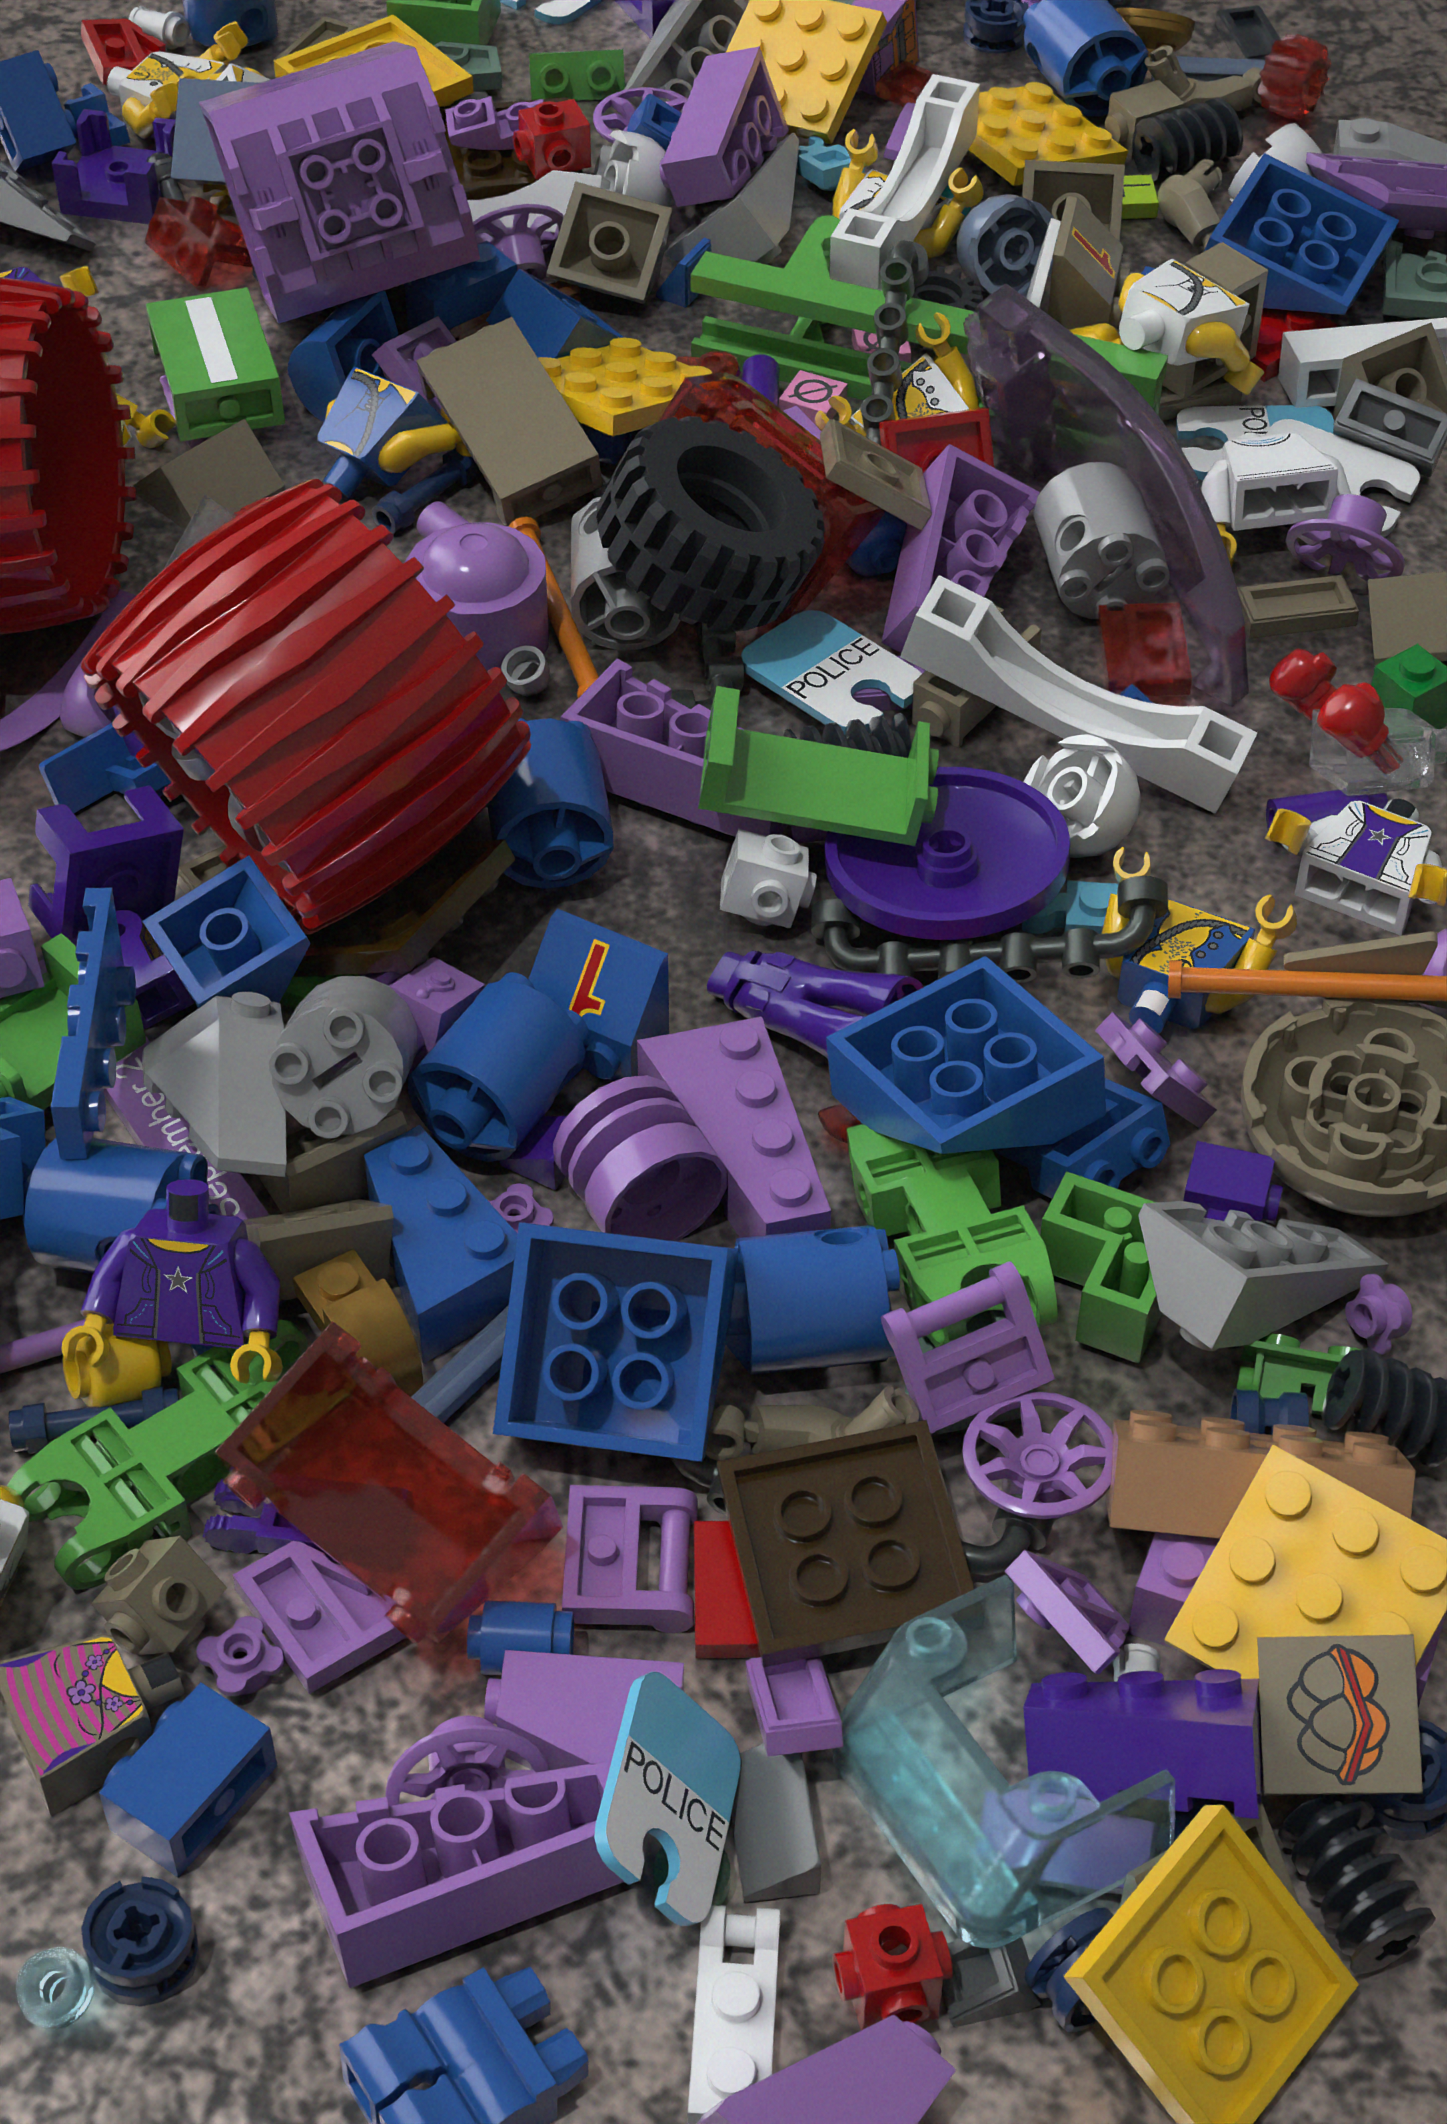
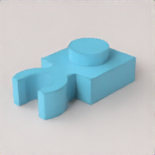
M811 136L809 137V146H799L796 167L798 168L799 175L816 184L819 189L835 191L843 167L849 168L851 160L845 147L839 144L825 147L822 138Z
M1067 880L1066 893H1058L1043 910L1022 922L1021 930L1040 934L1048 932L1053 928H1064V932L1076 928H1086L1101 934L1110 893L1117 894L1118 884Z

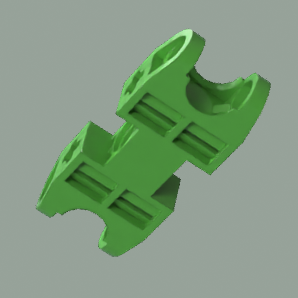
M863 1124L846 1128L856 1201L868 1225H872L876 1229H885L886 1236L905 1231L909 1234L907 1237L894 1240L899 1266L900 1290L911 1311L989 1278L990 1269L1010 1261L1014 1264L1022 1278L1038 1328L1058 1322L1055 1285L1046 1245L1024 1206L993 1214L989 1211V1209L1001 1206L999 1164L992 1149L941 1154L874 1132ZM1000 1303L984 1311L1004 1309ZM975 1315L926 1336L936 1347L942 1346L967 1335L966 1324Z
M278 1320L277 1336L270 1340L269 1348L275 1350L285 1342L281 1348L275 1351L281 1358L283 1367L281 1375L274 1382L269 1383L263 1380L264 1359L261 1354L255 1356L249 1364L250 1378L248 1383L244 1384L237 1381L232 1375L230 1367L231 1358L237 1349L214 1346L177 1368L183 1396L179 1401L131 1429H128L112 1408L109 1407L51 1441L14 1474L7 1487L15 1490L22 1497L24 1502L23 1508L30 1512L29 1522L37 1521L46 1516L50 1521L61 1516L72 1515L84 1518L74 1528L77 1534L61 1547L55 1558L54 1568L69 1587L89 1589L107 1583L104 1580V1576L108 1569L127 1552L133 1549L139 1550L146 1541L154 1540L152 1537L153 1530L160 1539L181 1536L184 1540L192 1537L193 1534L186 1505L217 1486V1482L220 1483L221 1479L232 1478L238 1473H241L246 1479L270 1481L271 1477L287 1479L315 1462L349 1431L359 1413L360 1400L348 1384L340 1381L321 1387L318 1383H315L308 1387L300 1388L283 1385L289 1379L287 1373L294 1369L303 1359L308 1347L306 1336L295 1323L289 1320ZM212 1364L218 1369L215 1373L209 1367ZM89 1436H95L98 1440L96 1445L90 1440ZM274 1459L280 1465L277 1468H275L272 1464V1462H274ZM41 1486L37 1491H35L32 1495H30V1496L28 1497V1495H29L33 1490H35L37 1487Z

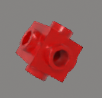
M575 99L560 102L547 101L539 103L532 108L518 110L519 131L513 133L514 149L518 160L527 163L535 179L542 178L552 170L572 172L592 167L590 123Z
M881 1904L864 1910L856 1918L845 1920L843 1951L833 1953V1968L840 1997L843 2002L853 2001L860 2030L862 2031L892 2015H895L902 2022L914 2024L939 2019L943 1980L952 1978V1962L943 1931L930 1932L923 1905L917 1904L900 1908L894 1904Z

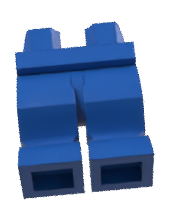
M482 1967L464 1977L463 1985L441 1991L428 1999L416 2012L410 2013L407 2009L399 2012L395 2021L387 2025L368 2024L359 2033L339 2044L343 2080L369 2124H550L558 2119L557 2099L568 2093L589 2076V2059L574 2033L568 2028L563 2029L535 2046L529 2040L524 2030L551 2015V2003L546 1990L531 1967L502 1977L495 1982L492 1981L485 1968ZM422 2083L431 2085L426 2090L412 2089Z

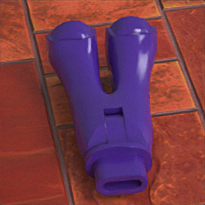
M750 951L745 956L726 952L715 967L707 983L708 994L724 999V1004L731 1011L740 1013L747 1019L762 1017L766 1028L791 1037L827 1058V1036L924 987L920 981L910 976L836 970L808 963L782 952L762 953L760 951Z

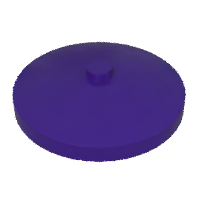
M937 767L933 785H928L938 788L934 818L931 824L921 823L915 846L830 831L826 833L825 864L827 878L838 899H841L844 906L858 917L879 928L922 939L956 940L974 938L1014 927L1030 919L1051 903L1063 887L1070 865V835L1064 817L1058 808L1041 792L1020 780L1001 773L976 768Z

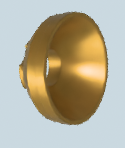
M1115 8L1141 38L1148 50V57H1151L1150 53L1162 46H1171L1174 52H1176L1192 38L1195 21L1189 17L1151 9Z

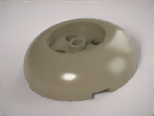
M1330 998L1323 1000L1322 1008L1296 1017L1290 1011L1272 1023L1259 1036L1252 1046L1244 1068L1241 1090L1242 1113L1247 1132L1255 1149L1259 1154L1270 1156L1275 1161L1273 1173L1286 1185L1300 1195L1324 1207L1365 1217L1388 1218L1412 1215L1433 1209L1447 1202L1446 1019L1421 1007L1397 1000ZM1401 1107L1406 1112L1400 1111L1398 1108Z

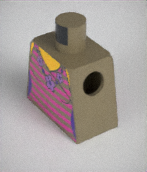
M106 1634L92 1636L0 1661L1 1702L50 1816L65 1810L103 1786L113 1766L123 1757L133 1756L153 1734L147 1710L184 1694L180 1677L168 1653L127 1669L113 1637Z

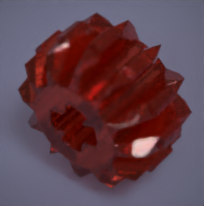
M1286 33L1281 40H1276L1273 43L1271 54L1264 57L1265 65L1259 73L1262 78L1257 91L1261 96V106L1269 109L1270 112L1289 119L1293 117L1303 119L1308 112H1313L1316 109L1319 97L1324 96L1323 89L1330 80L1327 73L1331 66V59L1328 58V46L1319 43L1318 40L1301 34L1292 35Z

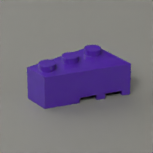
M1213 1669L1197 1673L1195 1680L1164 1681L1163 1674L1158 1672L1133 1671L1120 1675L1118 1681L1087 1682V1676L1084 1674L1062 1672L1043 1677L1042 1683L1031 1684L1023 1706L1030 1795L1120 1805L1124 1801V1793L1164 1794L1165 1810L1189 1812L1193 1808L1192 1797L1234 1801L1235 1817L1259 1819L1263 1788L1259 1679H1241V1674L1237 1671Z

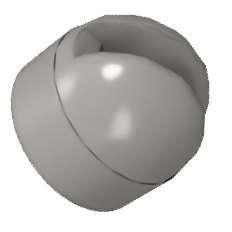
M520 646L510 651L503 659L501 670L507 679L508 686L515 693L529 697L538 695L547 687L550 681V668L544 654L538 648Z

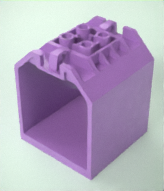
M393 41L199 102L265 303L278 323L480 260L471 210L463 185L460 184L445 137L444 132L446 129L437 100L415 47Z

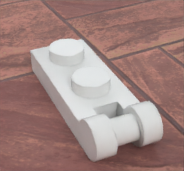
M711 1905L707 1917L701 1921L688 2124H697L706 2112L726 2097L772 2075L780 1909L757 1908L755 1916L726 1914V1906ZM724 1946L755 1948L754 1964L723 1963Z

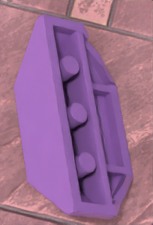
M1307 152L1306 163L1318 180L1398 219L1399 222L1396 228H1404V235L1432 239L1434 231L1447 232V164Z

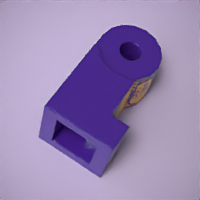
M130 910L116 911L124 966H133L135 971V999L138 1001L142 1024L145 1030L195 1003L165 955H160V950L138 914Z

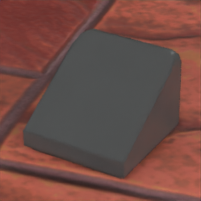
M996 1919L948 1943L953 1976L951 1979L943 1980L942 1995L951 2024L955 2027L1025 2012L1043 2004L1042 1999L1036 1995L1024 1979L1025 1970L1030 1963L1021 1936Z

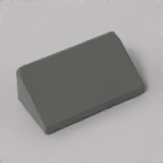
M1356 378L1336 418L1333 434L1406 461L1413 465L1419 471V474L1431 477L1447 441V414Z
M763 1743L739 1753L741 1767L730 1817L744 1903L820 1893L821 1861L802 1752L768 1757Z

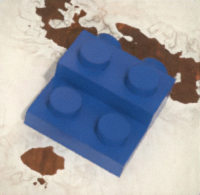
M1105 1078L1106 1116L1054 1144L992 1150L1028 1168L1032 1189L1053 1199L1066 1171L1118 1189L1120 1180L1141 1167L1153 1168L1163 1160L1167 1148L1171 1144L1162 1102Z

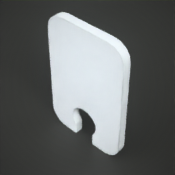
M1050 219L1028 289L1020 322L1034 325L1061 224L1059 220ZM1009 364L1007 374L1017 376L1020 367Z
M1282 419L1275 422L1265 434V436L1286 433L1299 434L1319 452L1338 459L1344 469L1351 494L1360 495L1366 488L1380 487L1390 491L1394 497L1410 502L1417 491L1420 475L1419 471L1410 463L1301 421ZM1382 506L1387 516L1381 536L1387 537L1399 521L1401 512L1387 506Z

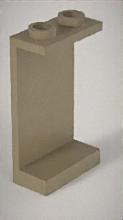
M512 317L495 325L485 326L473 335L446 347H439L429 355L416 360L425 397L427 400L436 397L490 485L493 491L497 515L504 526L508 527L512 521L520 517L535 518L603 486L597 451Z

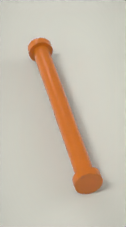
M520 517L509 524L508 527L515 528L533 539L545 555L539 542L541 531L533 518ZM545 555L548 617L579 686L577 691V698H579L598 679L599 675L577 625L572 619V614Z
M1169 960L1168 998L1181 999V992L1447 1002V976L1182 967V961Z

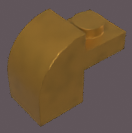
M354 1249L293 1277L296 1296L327 1340L332 1375L337 1382L341 1381L348 1384L360 1400L359 1415L363 1421L408 1400L424 1385L418 1347L397 1298L384 1278L379 1281L374 1279Z

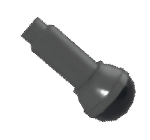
M163 152L152 154L147 158L146 162L155 164L158 189L171 216L176 219L178 225H184L191 220L190 208L178 182L171 179L172 157Z

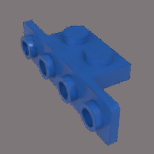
M112 723L46 759L39 765V770L54 804L67 805L73 814L112 791L125 794L127 790L151 786L160 797L164 795L162 791L171 783L157 764L153 763L149 767L143 768L136 757L130 755L123 737L118 735Z

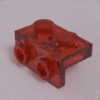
M190 197L189 201L159 198L154 215L148 225L145 244L195 287H206L215 262L253 268L240 226L223 219L217 214L218 207L199 197Z

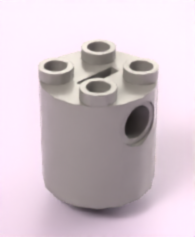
M1088 462L1066 469L1051 479L1040 492L1033 511L1036 529L1060 599L1072 613L1088 619H1097L1105 627L1120 625L1128 618L1130 613L1148 603L1158 590L1165 587L1169 582L1170 573L1166 564L1165 553L1139 484L1126 469L1112 463Z
M598 497L576 512L571 520L572 619L583 635L601 646L615 650H640L658 644L675 631L680 622L678 619L679 614L667 608L663 612L652 605L649 596L642 591L637 593L626 583V575L622 570H615L608 559V548L602 547L598 533L596 512L597 504L601 497Z
M339 976L317 985L298 1004L280 1034L269 1060L272 1085L283 1108L299 1123L310 1128L316 1135L323 1138L353 1135L377 1125L395 1107L418 1051L417 1024L408 1004L386 984L365 976Z

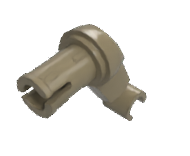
M1162 46L1150 53L1151 57H1146L1144 62L1154 80H1160L1185 103L1184 107L1186 108L1199 102L1205 103L1207 100L1217 97L1227 101L1234 111L1237 112L1251 106L1253 99L1260 103H1266L1272 95V92L1266 88H1257L1261 81L1271 78L1269 73L1258 67L1249 69L1243 77L1231 76L1206 82L1186 77L1171 46Z
M1207 159L1201 160L1184 176L1172 175L1162 183L1157 194L1159 208L1165 220L1169 224L1178 227L1194 247L1204 246V250L1210 236L1220 222L1207 194L1218 188L1222 183V173L1219 167L1207 176L1203 174L1214 165L1213 161Z
M893 1386L884 1388L870 1405L854 1419L817 1405H755L750 1421H745L743 1413L737 1407L721 1405L713 1411L705 1454L716 1461H723L726 1458H737L740 1456L744 1449V1442H749L752 1453L758 1454L917 1422L919 1411L915 1402L907 1393L900 1388L894 1390Z

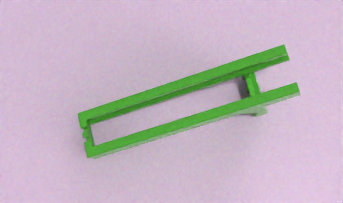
M821 215V217H817V220H814V223L811 224L784 269L705 251L691 273V292L799 316L791 333L787 335L705 316L702 321L701 337L694 338L691 343V360L742 372L743 364L749 357L764 354L774 358L779 364V381L791 383L797 373L802 370L848 383L847 397L865 400L871 396L872 386L867 366L870 353L824 343L820 328L822 324L830 323L876 334L874 313L878 307L885 303V297L881 290L830 278L831 235L841 220L834 217V215ZM911 298L906 301L905 313L909 333L907 341L920 344L915 335L916 327L919 323H921L925 334L929 338H940L941 328L936 323L934 314L941 313L949 320L951 326L950 334L946 339L949 346H956L962 354L1139 394V406L1145 408L1142 416L974 378L979 408H989L991 430L1142 466L1147 465L1158 440L1160 424L1158 416L1162 384L1166 377L1168 355L1143 349L1132 350L1121 344L921 299ZM900 361L901 373L913 363Z

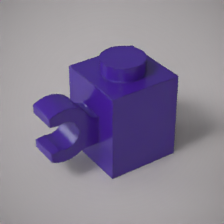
M1197 1141L1183 1201L1200 1204L1207 1211L1204 1218L1224 1221L1229 1210L1248 1213L1255 1221L1275 1225L1283 1186L1270 1184L1275 1162L1270 1156Z

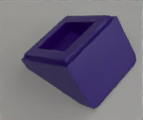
M543 1116L516 1151L506 1160L500 1161V1166L556 1190L566 1176L554 1161L553 1142L561 1123L567 1116Z

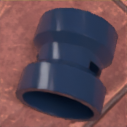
M1235 1388L1231 1402L1230 1419L1244 1422V1431L1255 1434L1273 1435V1426L1277 1424L1309 1427L1307 1394L1283 1392L1277 1398L1262 1397L1257 1390Z

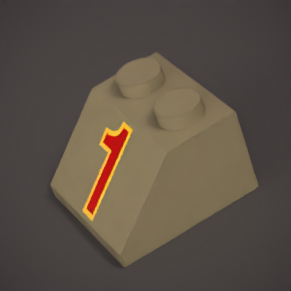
M1067 196L1053 254L1047 328L1067 332L1074 328L1107 323L1119 329L1123 314L1119 309V298L1124 281L1130 275V268L1121 267L1123 245L1078 197Z

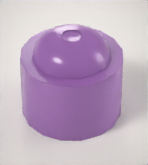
M460 523L436 530L415 545L405 562L415 557L424 566V570L416 579L436 602L447 594L455 603V606L446 615L463 638L471 632H476L481 638L484 645L475 655L486 671L493 667L501 669L505 656L520 646H533L545 654L549 647L545 555L533 539L515 528L495 523Z

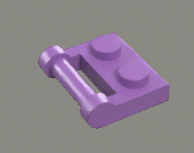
M1010 1261L990 1269L989 1278L906 1313L903 1308H899L881 1316L884 1332L894 1350L909 1396L918 1408V1421L927 1420L930 1433L1055 1380L1024 1283L1018 1270ZM1000 1303L1002 1304L1006 1318L922 1353L918 1341L919 1338Z
M570 1485L562 1611H574V1620L577 1624L652 1625L656 1630L666 1633H681L690 1629L694 1623V1601L687 1595L690 1526L697 1520V1496L690 1490L677 1487ZM641 1520L656 1521L661 1525L659 1591L637 1590Z

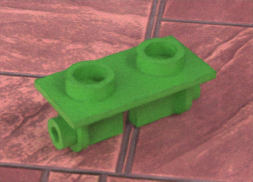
M623 49L529 53L531 100L568 97V100L575 99V101L600 100L625 89Z
M1271 1333L1259 1339V1341L1256 1340L1249 1345H1244L1241 1360L1253 1362L1254 1368L1240 1366L1236 1389L1257 1390L1262 1397L1277 1398L1283 1392H1300L1301 1385L1313 1387L1314 1394L1311 1413L1322 1415L1323 1403L1332 1374L1341 1359L1349 1351L1361 1349L1348 1346H1330L1327 1353L1301 1349V1342L1298 1339Z

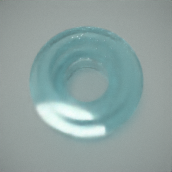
M65 1947L51 1948L30 1957L22 1966L16 1980V1996L23 2015L31 2023L47 2030L62 2029L76 2022L88 2009L95 1991V1974L89 1961L80 1953ZM66 1979L63 1992L53 2002L52 1992L58 1982Z

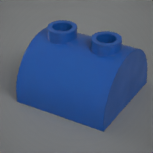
M385 290L342 303L290 355L288 375L292 386L304 406L320 421H325L328 404L337 398L354 366L386 379L382 368L372 356L384 343L399 336Z

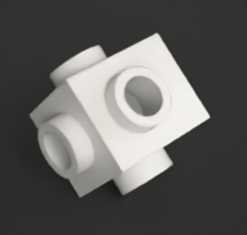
M738 829L721 879L720 910L741 915L748 921L758 925L767 926L775 924L791 928L798 907L808 908L815 889L817 875L808 871L809 847L798 845L793 839L783 835L771 834L764 836Z

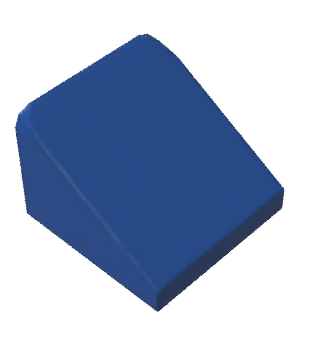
M648 93L632 114L627 132L652 138L667 151L672 132L675 131L682 113L653 94Z
M703 238L677 264L657 290L656 297L658 299L686 308L699 295V293L691 292V273L705 251L711 252L710 239Z

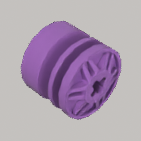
M648 1075L624 1077L597 1089L579 1102L564 1119L553 1142L555 1163L569 1180L573 1190L585 1202L587 1211L601 1232L678 1242L704 1223L718 1207L727 1188L726 1166L700 1130L694 1126V1121L666 1082Z

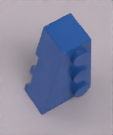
M418 1125L364 1154L369 1200L392 1205L394 1221L389 1263L393 1267L401 1291V1299L406 1314L409 1315L422 1362L425 1364L479 1333L509 1305L518 1233L422 1126Z

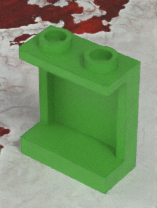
M62 933L41 945L47 972L42 974L45 987L9 995L0 1001V1098L10 1096L43 1110L51 1105L62 1036H68L67 1002L70 985H78L80 962H77L76 946ZM136 999L133 1005H125L124 1007L126 1014V1039L123 1046H115L114 1048L116 1062L147 1043Z

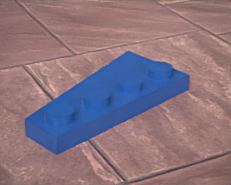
M112 888L85 889L83 909L85 914H87L89 931H79L75 952L77 962H80L78 985H70L67 1002L68 1036H62L51 1102L60 1159H88L94 1132H102L104 1130L106 1121L104 1089L113 1088L115 1085L116 1056L114 1048L115 1046H123L125 1043L126 1014L124 1007L125 1005H133L135 1002V971L133 966H124Z

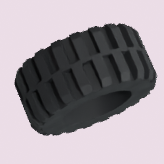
M687 416L680 420L672 417L658 421L637 433L634 440L631 441L597 504L596 517L602 547L608 548L609 561L616 571L622 570L625 573L626 583L637 593L640 591L644 592L651 598L650 603L663 612L667 608L679 614V620L692 625L696 622L706 624L707 629L724 631L729 629V627H732L734 632L747 631L767 625L776 620L779 614L784 613L823 550L825 528L822 511L818 510V499L812 488L804 486V477L794 466L789 468L782 461L783 456L771 446L768 449L756 442L757 437L745 431L741 433L729 429V424L716 420L705 423L701 417Z

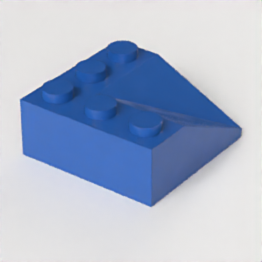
M1264 153L1213 231L1204 252L1223 242L1268 269L1263 308L1344 315L1362 293L1378 266L1399 220Z
M986 956L826 1037L832 1095L863 1125L868 1126L874 1132L941 1154L1054 1144L1106 1116L1104 1056Z
M519 1222L493 1434L704 1461L731 1319L739 1249Z

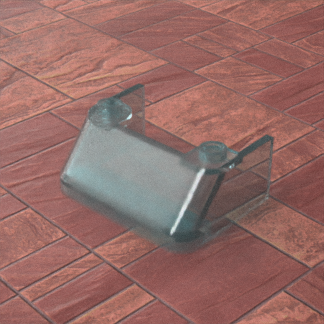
M1006 1574L915 1617L899 1627L839 1715L842 1723L843 1747L832 1748L835 1767L947 1923L960 1939L970 1945L981 1948L1004 1946L1124 1884L1126 1873L1167 1851L1174 1843L1175 1779L1167 1769L1100 1803L1083 1782L1064 1772H1040L1011 1786L943 1697L1017 1662L1014 1583Z

